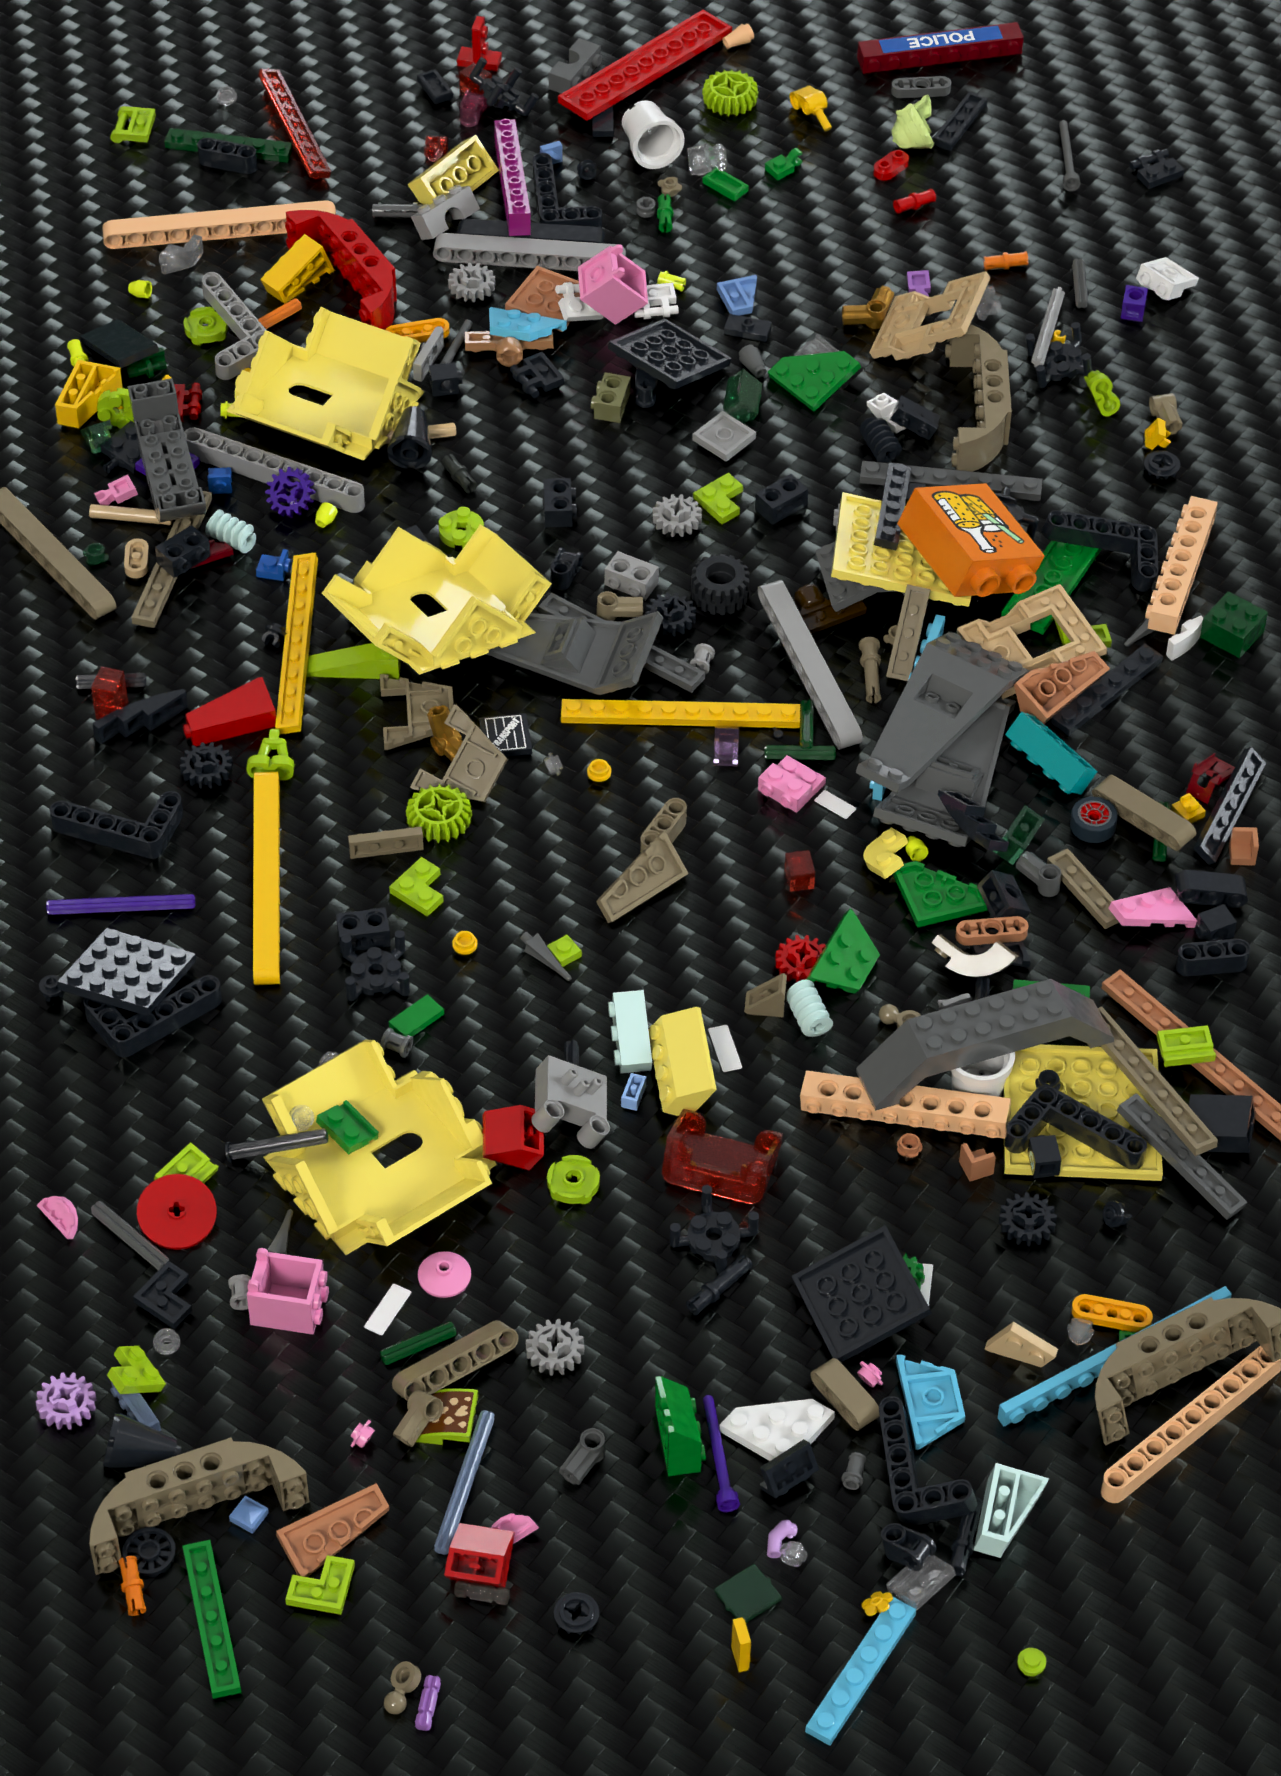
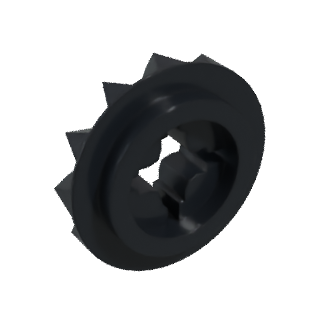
M1167 451L1151 452L1144 459V470L1148 471L1149 476L1156 475L1157 479L1164 477L1167 480L1169 476L1175 477L1180 469L1179 459ZM1164 462L1165 466L1163 468H1159L1160 464Z
M572 1592L566 1594L557 1601L554 1607V1619L558 1627L566 1630L568 1635L571 1632L581 1635L587 1630L591 1631L593 1626L598 1623V1604L591 1596L585 1593ZM581 1606V1616L572 1621L571 1613H575Z

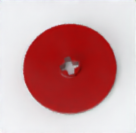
M170 1174L154 1180L144 1189L137 1204V1220L143 1234L154 1244L166 1249L181 1250L199 1244L210 1234L216 1221L217 1207L212 1192L203 1182L189 1175ZM174 1207H179V1210L182 1211L180 1216L176 1217L174 1215Z

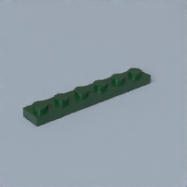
M169 128L164 141L165 148L198 152L197 143L200 139L213 138L252 146L256 149L257 159L288 163L293 150L291 142Z

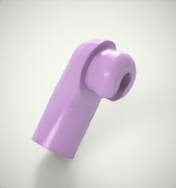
M783 1520L769 1532L768 1557L779 1558L781 1556L782 1540L785 1537L793 1538V1536H796L798 1531L796 1524L790 1520Z

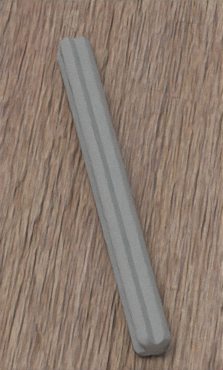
M1061 287L1052 290L1031 359L1034 367L1044 365L1065 295Z

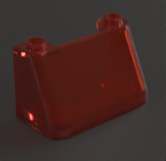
M683 1109L667 1136L662 1167L664 1179L673 1185L701 1192L704 1185H709L712 1187L713 1195L748 1204L758 1203L767 1188L781 1147L783 1133L771 1130L761 1131L756 1137L755 1144L751 1145L705 1133L706 1121L704 1117L697 1112Z

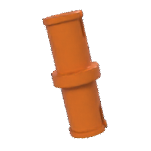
M1027 251L1013 254L1004 252L1002 255L984 256V269L1004 268L1006 270L1013 266L1028 265Z
M126 1556L127 1562H125L124 1558L119 1560L123 1579L121 1589L126 1595L128 1614L130 1616L139 1615L138 1610H140L141 1614L147 1611L142 1592L144 1582L139 1577L136 1556Z

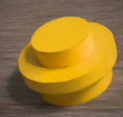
M596 759L588 766L587 775L593 781L602 782L611 776V767L605 760Z
M461 931L456 934L452 941L453 949L463 955L473 953L477 948V939L471 932Z

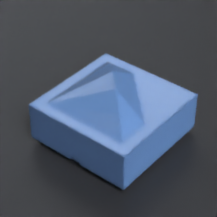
M560 141L540 146V153L549 154L552 158V164L562 162V144Z
M244 1496L230 1514L229 1519L230 1522L253 1534L269 1514L267 1507Z

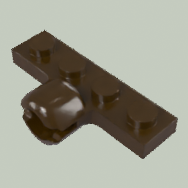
M815 584L802 586L795 592L794 602L800 610L799 613L811 634L864 615L867 611V607L861 600L835 612L830 600L823 596L819 587Z

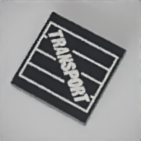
M526 713L479 718L480 730L506 757L532 754Z

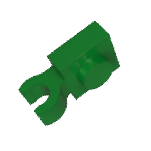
M794 148L786 158L781 154L766 162L765 170L778 181L793 173L794 167L802 163V160L798 157L802 155V152L798 148Z

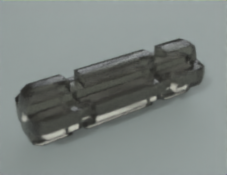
M457 1580L454 1588L455 1596L462 1598L469 1596L470 1599L491 1603L494 1600L497 1604L502 1605L508 1604L510 1598L509 1589L503 1587L495 1589L491 1585L474 1582L469 1584L468 1581Z

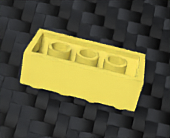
M474 135L458 144L412 180L408 186L420 203L430 205L435 197L448 194V190L455 185H460L461 187L470 186L473 192L497 173L499 169L478 137Z
M699 1007L662 1015L648 1029L662 1110L664 1113L688 1119L717 1090L701 1008Z

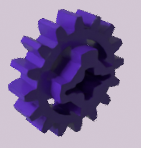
M291 467L287 468V472L279 469V476L272 474L274 481H267L271 488L265 491L270 496L266 500L267 503L273 504L271 509L275 512L278 511V514L281 516L287 514L290 518L293 517L294 512L300 516L302 508L308 511L309 508L306 504L314 502L310 495L316 493L315 490L310 488L314 485L313 481L308 480L310 476L306 473L302 474V470L299 468L294 471ZM290 478H297L300 482H293ZM288 502L290 506H283L280 503Z

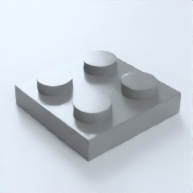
M724 411L693 433V441L724 461H728L756 439V432Z

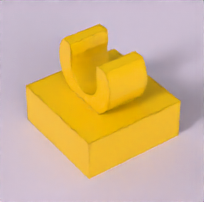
M1157 418L1145 430V447L1153 450L1157 445L1166 448L1171 443L1169 439H1166L1170 432L1166 430L1164 420Z
M1190 793L1182 796L1180 801L1171 806V811L1190 823L1205 817L1206 810Z

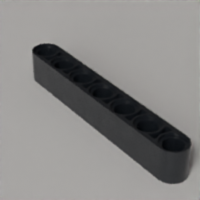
M463 219L458 223L457 234L603 244L605 239L604 231L599 227L531 223V235L509 236L507 221Z

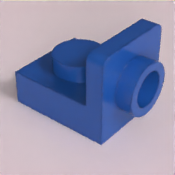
M231 467L208 468L209 492H212V494L232 493Z
M283 549L280 557L262 554L256 569V577L284 581L286 572H290L292 566V559L288 556V550Z

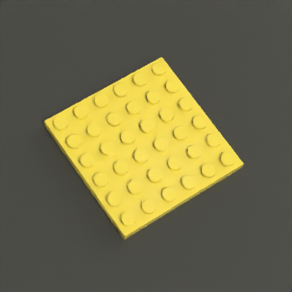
M842 493L831 577L842 581L848 580L865 586L871 585L888 591L894 590L903 593L906 591L907 584L931 590L929 595L931 600H940L956 606L969 607L971 596L954 597L902 529L896 551L874 545L881 507L880 500Z
M1040 1044L1016 1051L1012 1071L1007 1077L1003 1088V1097L1011 1098L1010 1120L1037 1089L1035 1080L1044 1070H1053L1058 1074L1060 1078L1059 1083L1061 1084L1060 1092L1139 1136L1141 1135L1116 1111L1119 1105L1137 1093L1157 1113L1102 1047L1090 1049L1089 1046ZM1139 1049L1158 1070L1157 1049ZM1048 1123L1038 1134V1136H1056L1061 1156L1060 1177L1162 1181V1155L1147 1141L1143 1166L1139 1169H1128ZM1004 1139V1174L1032 1175L1027 1154L1028 1148L1022 1153L1009 1152L1005 1147Z

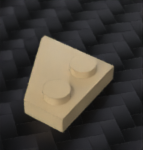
M1012 1322L990 1338L985 1346V1350L1038 1367H1043L1053 1360L1058 1351L1056 1347L1015 1322Z

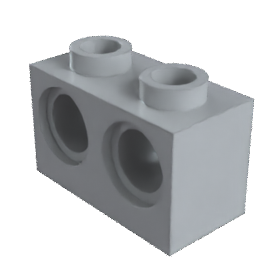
M617 551L605 567L606 586L630 594L633 597H643L645 601L659 583L658 566Z

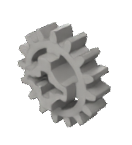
M468 263L466 267L461 264L460 269L454 268L453 273H449L448 287L451 289V294H456L457 299L464 297L465 302L468 299H472L475 302L476 298L484 300V295L490 297L491 291L495 290V276H493L492 270L488 271V266L481 268L480 263H477L475 266Z
M671 494V499L662 497V502L657 501L656 507H653V524H656L657 530L663 528V534L671 532V537H674L676 533H679L681 537H683L684 532L692 534V529L697 530L698 525L702 522V508L698 507V502H692V497L683 499V494H680L679 498H675L674 494Z
M557 1319L555 1324H551L549 1320H546V1326L544 1327L537 1324L536 1332L530 1331L529 1339H526V1357L531 1359L532 1367L539 1364V1372L541 1373L545 1369H549V1373L552 1376L555 1370H559L561 1375L564 1374V1368L573 1371L574 1363L580 1364L581 1355H584V1338L579 1336V1329L574 1328L571 1330L570 1322L561 1325L560 1319Z

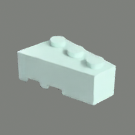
M644 990L613 993L612 1002H608L609 1017L613 1019V1026H611L612 1041H616L617 1050H614L615 1065L620 1066V1073L651 1071L652 1055Z
M995 1463L987 1480L974 1550L1001 1558L1042 1494L1049 1478Z

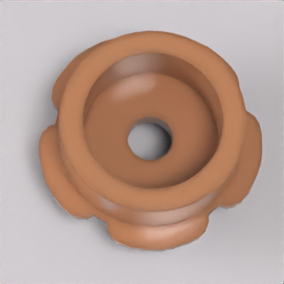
M904 1134L897 1142V1151L902 1156L914 1158L918 1156V1152L922 1151V1143L915 1134Z

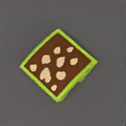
M440 1389L431 1394L441 1399L444 1406L443 1412L436 1421L428 1422L416 1442L443 1445L444 1440L470 1442L478 1400V1390Z

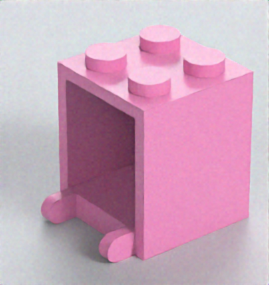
M619 244L614 247L610 245L578 267L580 300L615 325L648 304L645 270L621 254L623 246Z
M259 1248L256 1254L257 1261L253 1275L247 1285L250 1325L314 1335L316 1324L320 1325L322 1321V1302H327L329 1287L326 1286L327 1271L323 1270V1260L272 1253L264 1248Z

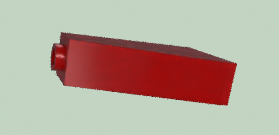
M263 677L256 678L185 714L187 724L183 725L186 739L190 738L193 745L200 746L201 742L208 744L275 727L276 712Z

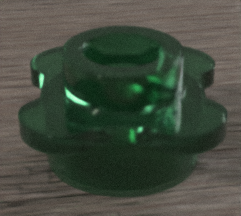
M100 543L89 544L83 550V555L86 556V563L88 565L99 564L109 559L108 555L105 554V546Z

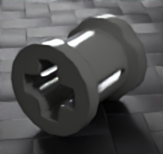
M388 1028L383 1034L380 1045L383 1050H393L405 1058L412 1048L413 1037L410 1035L405 1037L395 1033L394 1029Z

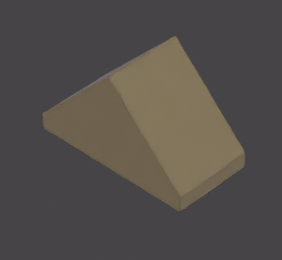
M782 973L747 991L744 1012L750 1015L784 1017L787 975Z

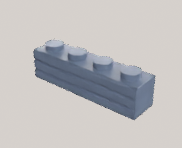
M111 1382L112 1388L110 1390L114 1397L119 1398V1404L123 1410H127L128 1417L161 1431L159 1420L140 1393L120 1394Z

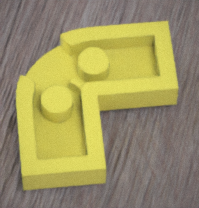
M891 827L866 847L863 855L868 869L886 879L904 866L901 857L894 853L908 844L906 836Z

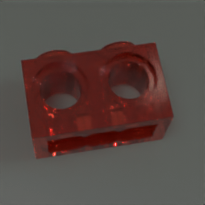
M101 666L91 686L96 719H101L111 712L128 705L124 671Z

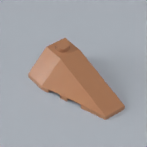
M1095 651L1073 657L1065 662L1053 663L1042 669L1031 670L1014 684L1020 711L1033 714L1045 724L1110 668Z

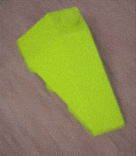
M367 643L308 656L306 677L380 679V674L389 675L390 679L399 680L401 660L378 648L373 643Z

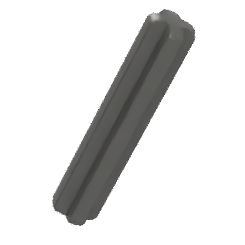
M1074 259L1072 267L1076 306L1078 308H1086L1088 306L1085 263L1083 259Z

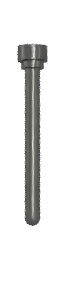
M1062 120L1059 123L1066 169V174L1063 177V186L1067 191H1075L1080 187V177L1074 172L1068 123Z

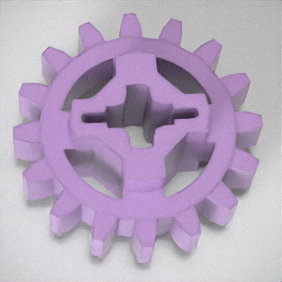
M61 1373L60 1379L51 1376V1383L43 1382V1391H37L38 1400L36 1401V1406L40 1418H46L48 1426L55 1422L59 1430L63 1424H67L69 1430L72 1429V1423L76 1422L77 1425L81 1426V1419H90V1411H95L96 1409L95 1401L97 1400L92 1383L86 1384L84 1376L77 1380L75 1373H72L70 1378H66L64 1373Z

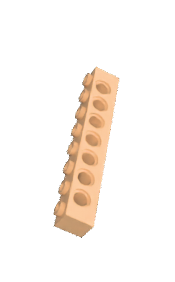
M1191 496L1188 505L1184 504L1181 513L1182 518H1179L1176 527L1178 533L1174 532L1171 546L1173 547L1169 546L1166 560L1168 561H1164L1161 574L1163 576L1159 575L1157 579L1156 589L1158 591L1153 590L1150 603L1153 605L1148 604L1145 618L1149 619L1148 629L1175 635L1215 520L1218 502Z
M806 1071L800 1093L801 1110L810 1113H824L837 1117L845 1116L861 1120L881 1121L888 1124L896 1123L912 1127H925L938 1131L961 1132L967 1135L975 1134L990 1138L1005 1139L1006 1127L1011 1115V1098L924 1086H915L900 1099V1104L875 1111L858 1077Z

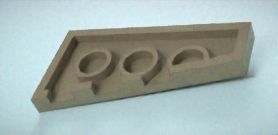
M665 831L660 832L596 901L608 923L618 919L689 874Z

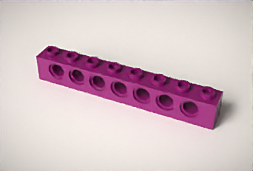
M510 119L495 120L494 142L509 236L531 235V213L516 121Z

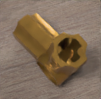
M882 285L880 288H876L871 301L867 305L842 306L843 325L866 324L872 329L881 328L894 299V292L889 287Z
M444 705L434 706L429 709L427 714L433 733L431 744L439 756L446 755L452 762L463 742L459 731L444 724L450 713L448 707Z

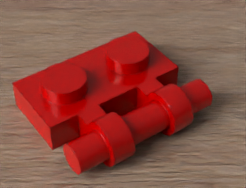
M193 383L190 390H185V384H174L181 422H183V416H189L191 420L198 419V414L201 413V404L199 403L202 399L201 385Z

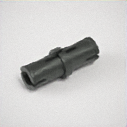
M449 454V457L445 456L443 458L442 465L450 472L453 481L458 482L466 493L473 492L477 488V483L468 474V469L461 465L452 454Z

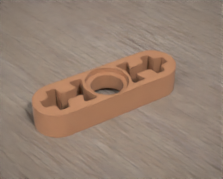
M1019 916L964 920L958 923L955 937L960 944L965 946L994 944L996 941L1001 943L1019 942L1027 937L1028 922ZM992 927L996 928L999 932L997 934H989L985 930Z

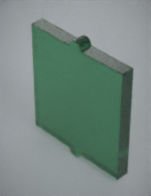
M755 1564L714 1589V1592L725 1604V1609L731 1611L736 1619L743 1617L745 1623L782 1600V1596L772 1586L771 1579L766 1578Z

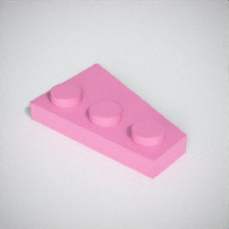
M1171 887L1111 901L1108 908L1122 926H1150L1151 923H1164L1165 927L1185 924L1186 928H1195L1197 923L1196 918L1183 902L1178 899V896Z

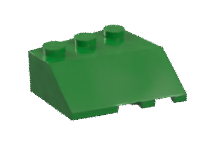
M662 1376L655 1377V1409L668 1476L701 1472V1461H705L706 1456L704 1445L700 1438V1423L695 1418V1398H690L688 1387Z

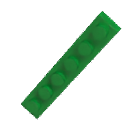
M206 1540L182 1545L212 1697L215 1699L241 1693L211 1541Z

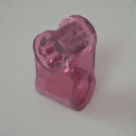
M466 90L460 102V123L463 126L472 127L478 124L483 112L487 108V99L483 94Z

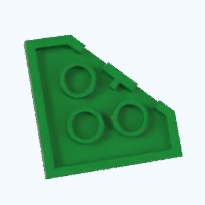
M839 351L783 357L768 371V375L808 408L815 411L852 377L861 366L848 353Z
M918 861L904 863V866L893 873L917 928L987 911V906L977 885L973 883L967 885L957 881V877L940 870L935 872L927 869L925 864Z

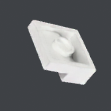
M1167 257L1141 264L1136 280L1141 285L1154 290L1158 296L1165 300L1181 297L1183 290L1196 286L1199 279Z

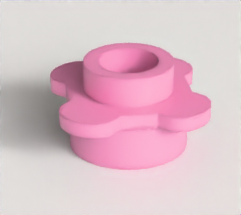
M861 1361L860 1365L862 1368L857 1372L858 1376L872 1388L877 1383L882 1385L883 1382L880 1377L882 1372L874 1364L869 1363L867 1365Z
M370 1420L365 1425L359 1423L352 1432L351 1437L354 1439L350 1445L352 1448L355 1444L363 1448L372 1437L375 1430L369 1426Z

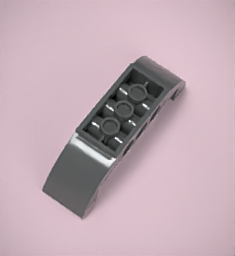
M173 379L128 386L141 458L159 523L206 514V502L202 488L198 487L179 415Z

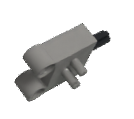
M566 1041L564 1044V1061L548 1055L536 1068L535 1113L532 1115L531 1120L533 1126L538 1131L544 1133L549 1132L560 1119L582 1126L577 1132V1139L582 1146L592 1149L610 1131V1126L607 1122V1076L580 1067L577 1041Z

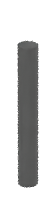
M466 319L440 364L452 362L465 339V332H469L473 325L471 320Z

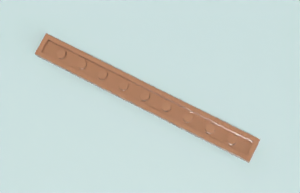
M1122 970L1117 971L1102 982L1101 989L1154 1034L1157 1035V1032L1162 1030L1189 1028ZM1214 1048L1213 1050L1216 1053L1215 1061L1191 1064L1226 1095L1253 1096L1256 1111L1255 1119L1281 1141V1104Z

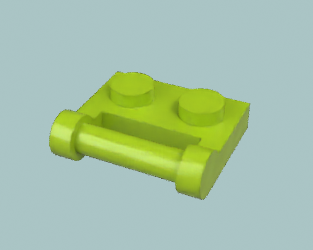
M120 107L115 130L112 131L110 136L111 140L115 143H120L122 140L148 142L156 116L155 109ZM131 117L128 130H124L126 120Z

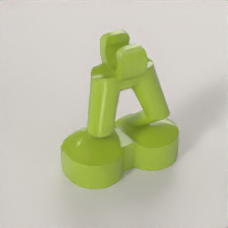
M1099 370L1091 371L1088 377L1084 376L1101 414L1107 417L1116 413L1120 408V400L1111 391L1113 385L1110 379L1104 373H1100Z
M270 729L269 738L262 740L258 755H253L248 759L247 774L254 779V772L276 771L279 772V780L292 778L295 766L294 761L288 756L286 740L279 737V729ZM276 749L278 755L270 759L268 756L270 750Z

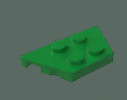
M852 909L845 912L806 980L827 983L826 987L841 988L846 992L855 994L860 990L880 954Z

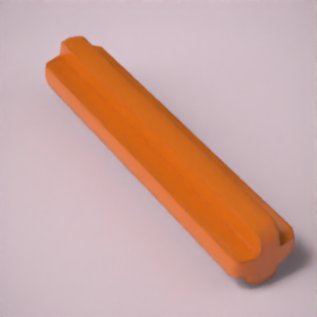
M294 298L262 316L258 321L265 329H268L302 309L301 302Z

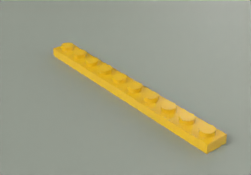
M316 552L293 556L285 630L287 634L284 640L275 729H279L280 734L301 732L318 565Z
M562 699L561 723L800 728V704Z

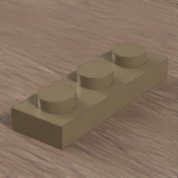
M422 827L348 836L350 859L424 850Z

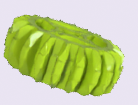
M723 70L722 73L716 72L715 75H710L709 79L705 80L704 88L702 89L704 104L707 105L708 109H712L713 113L719 112L720 116L723 114H728V116L730 114L737 116L738 113L745 114L746 111H751L752 107L756 105L758 98L757 82L754 81L753 77H748V73L741 74L740 70L738 72H733V70Z
M439 783L437 787L429 785L428 789L420 788L419 793H413L406 809L409 827H422L423 838L426 837L428 842L436 839L438 844L442 839L449 842L450 837L457 839L459 833L465 834V830L469 827L472 817L469 799H467L465 793H460L458 788L452 789L450 784L446 787H442Z

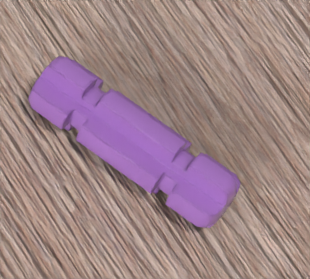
M428 1675L425 1677L424 1689L422 1690L418 1707L419 1712L415 1720V1727L418 1730L428 1731L431 1728V1719L434 1715L438 1698L437 1693L441 1685L440 1678L437 1676Z

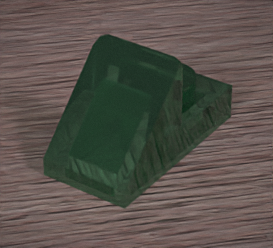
M110 420L80 430L92 453L101 452L100 445L111 437L109 430L112 429Z

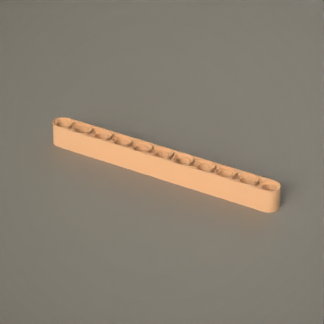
M315 201L109 220L102 227L103 241L107 248L120 249L287 233L284 224L287 211L318 210L336 214V208L331 201Z
M1259 1346L1104 1473L1101 1488L1102 1497L1110 1503L1123 1501L1281 1371V1359L1273 1362L1263 1348Z

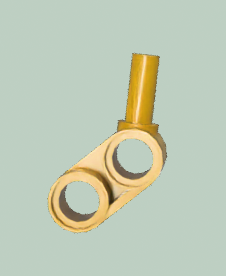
M806 86L790 93V102L795 110L802 109L806 115H816L824 131L832 128L823 112L827 108V99L822 91L812 86Z

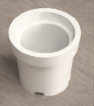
M651 101L635 103V107L631 110L628 109L622 118V127L630 141V148L638 164L648 169H658L669 165L680 155L683 149L684 133L675 121L666 117L655 103Z
M1015 1052L950 1070L952 1072V1090L1001 1097L1005 1081L1013 1068Z

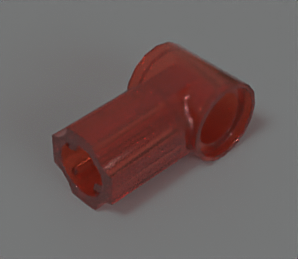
M426 136L424 156L429 161L437 162L440 157L447 154L448 137Z

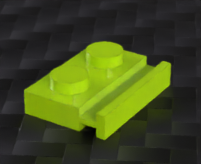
M1208 1025L1157 1032V1040L1162 1058L1164 1059V1067L1215 1061L1216 1053L1213 1050V1042Z
M190 1142L155 1175L154 1180L170 1174H184L205 1183L218 1171L219 1166L210 1162V1159Z

